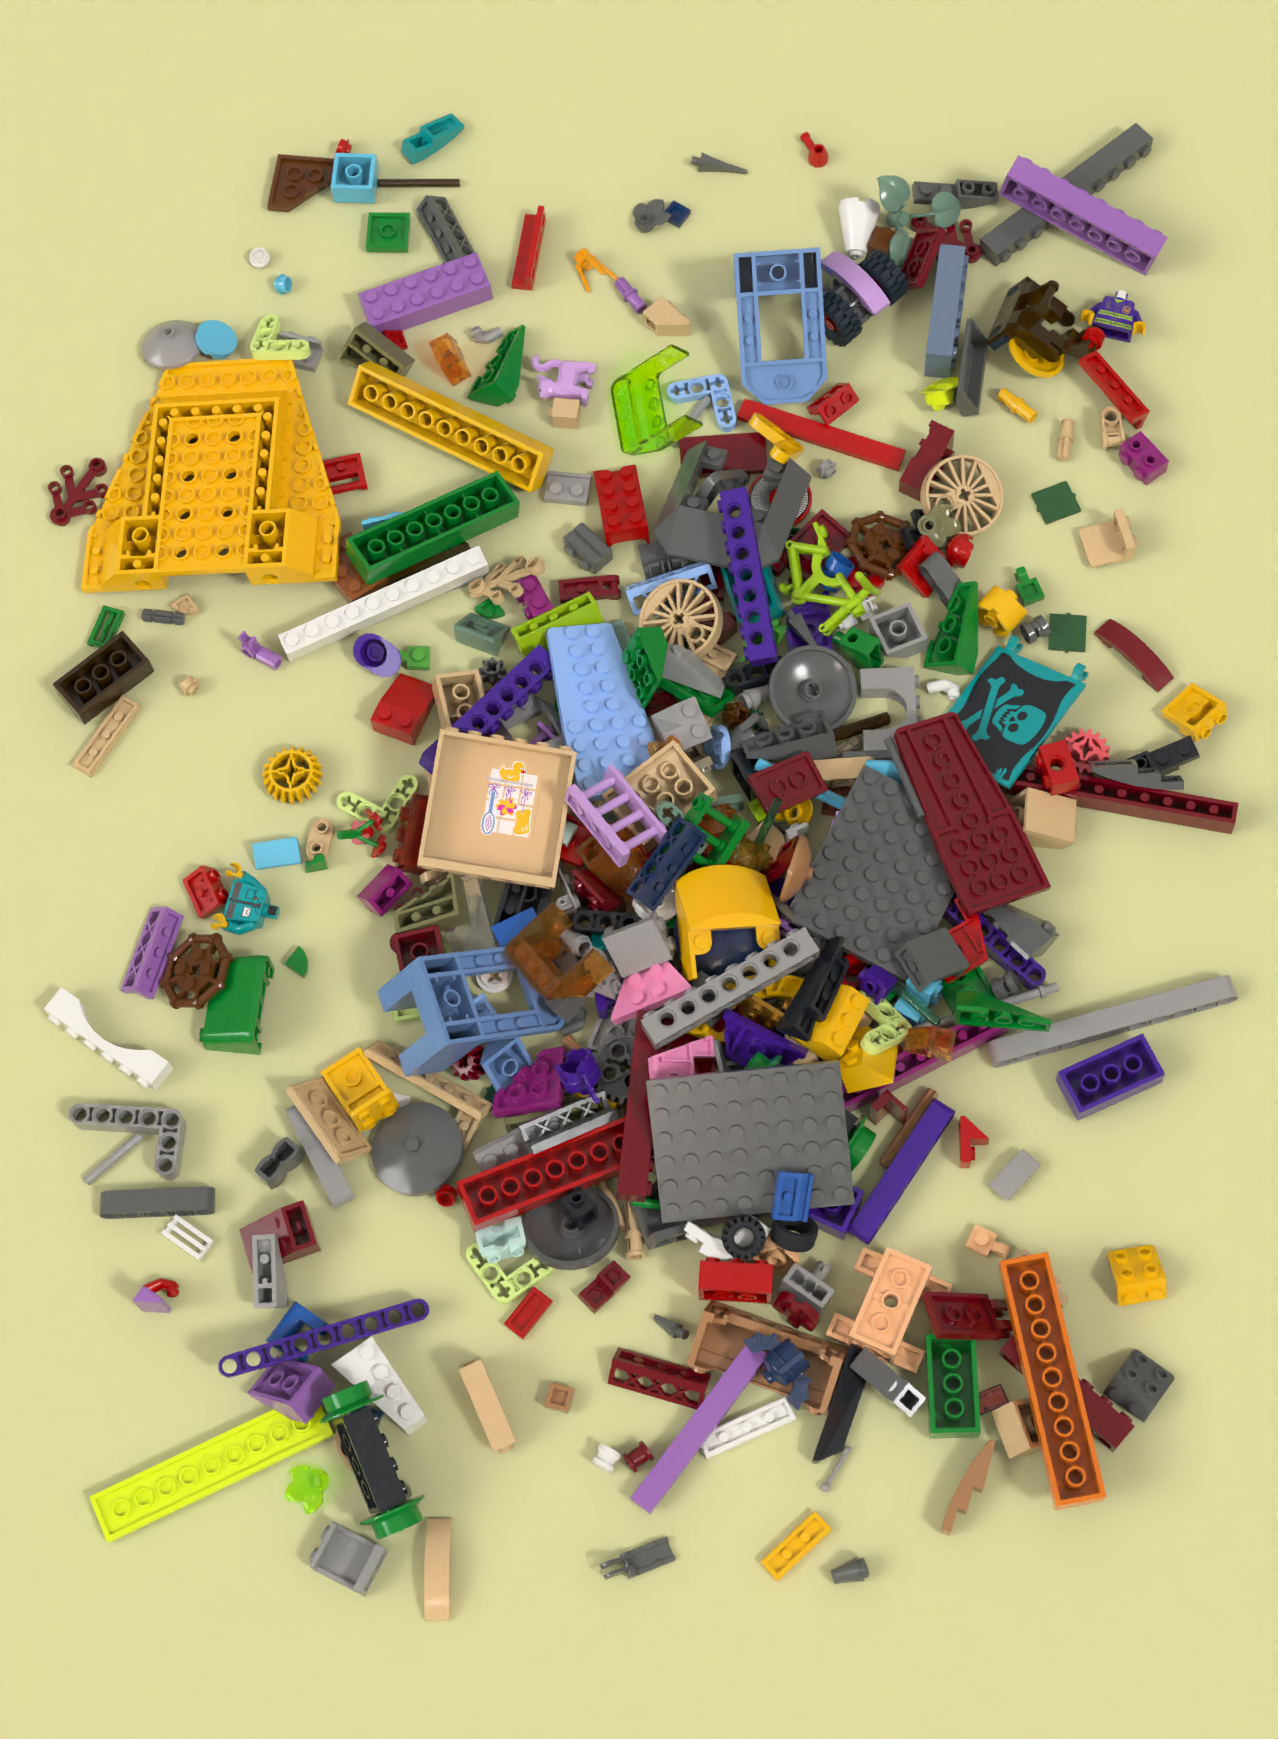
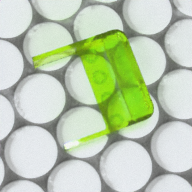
M671 344L613 382L611 397L620 447L623 453L634 456L662 451L703 426L701 421L687 415H683L669 425L666 422L659 376L662 372L688 357V351Z

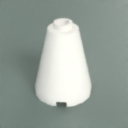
M859 197L846 198L840 201L838 207L845 251L851 259H861L867 254L868 244L880 213V204L869 198H866L865 202L859 201Z

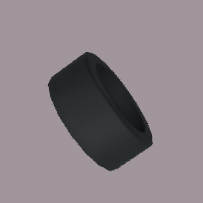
M809 1216L807 1222L773 1220L770 1237L777 1246L787 1251L806 1252L815 1245L818 1225Z

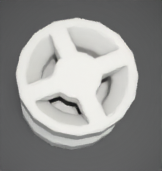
M600 1444L598 1447L599 1452L597 1456L592 1458L591 1463L612 1474L614 1464L620 1460L621 1454L606 1445Z

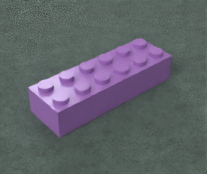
M477 252L358 293L367 322L380 333L383 330L404 331L493 299L491 285Z

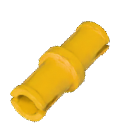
M1003 388L998 393L997 400L1008 406L1013 414L1017 413L1029 424L1037 418L1038 412L1025 404V400L1021 397L1017 398L1006 388Z

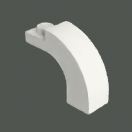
M757 1219L762 1224L767 1237L771 1228ZM690 1220L686 1222L683 1227L687 1232L685 1236L695 1243H698L699 1240L702 1242L698 1248L700 1253L719 1259H735L725 1250L721 1237L706 1232ZM741 1228L735 1233L734 1240L737 1245L746 1247L752 1243L753 1233L747 1228Z

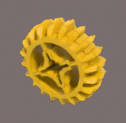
M293 745L288 751L283 747L282 753L274 752L275 758L268 757L270 764H264L263 768L265 771L262 772V777L265 780H263V785L267 788L268 794L272 795L276 801L280 799L281 803L285 804L289 800L290 804L293 805L295 800L298 799L299 803L302 804L303 797L311 798L310 792L317 794L315 786H321L322 784L320 780L323 778V773L320 771L322 766L318 762L317 756H312V752L310 750L305 751L302 746L297 751ZM296 762L303 763V764H305L306 766H308L310 769H304V767H298L297 764H296ZM275 781L287 783L289 788L281 787Z

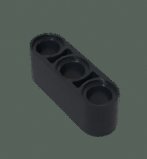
M777 662L755 667L749 663L729 670L725 676L726 689L738 696L745 689L767 685L770 674ZM754 673H759L762 676L755 678L752 675ZM733 680L740 681L739 684H732L730 682Z
M580 910L573 917L575 932L586 935L589 938L592 934L597 936L604 934L605 928L601 926L605 922L612 923V926L617 930L628 924L640 921L635 914L591 910ZM581 921L590 922V924L586 927H580L578 925Z

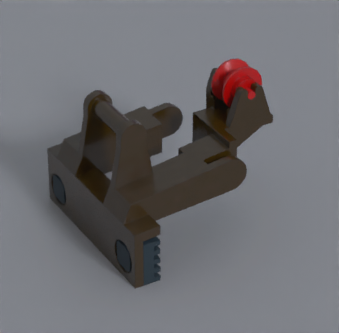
M1027 276L1009 288L985 343L995 351L1000 346H1003V344H1006V342H1009V340H1012L1016 335L1045 360L1055 363L1059 360L1060 355L1064 353L1081 358L1099 350L1105 340V334L1097 326L1087 327L1079 333L1072 328L1063 335H1059L1053 329L1051 331L1047 330L1038 323L1041 318H1044L1050 324L1058 321L1063 326L1070 327L1075 322V316L1067 310V305L1053 296L1059 289L1058 282L1050 280L1043 285H1039Z

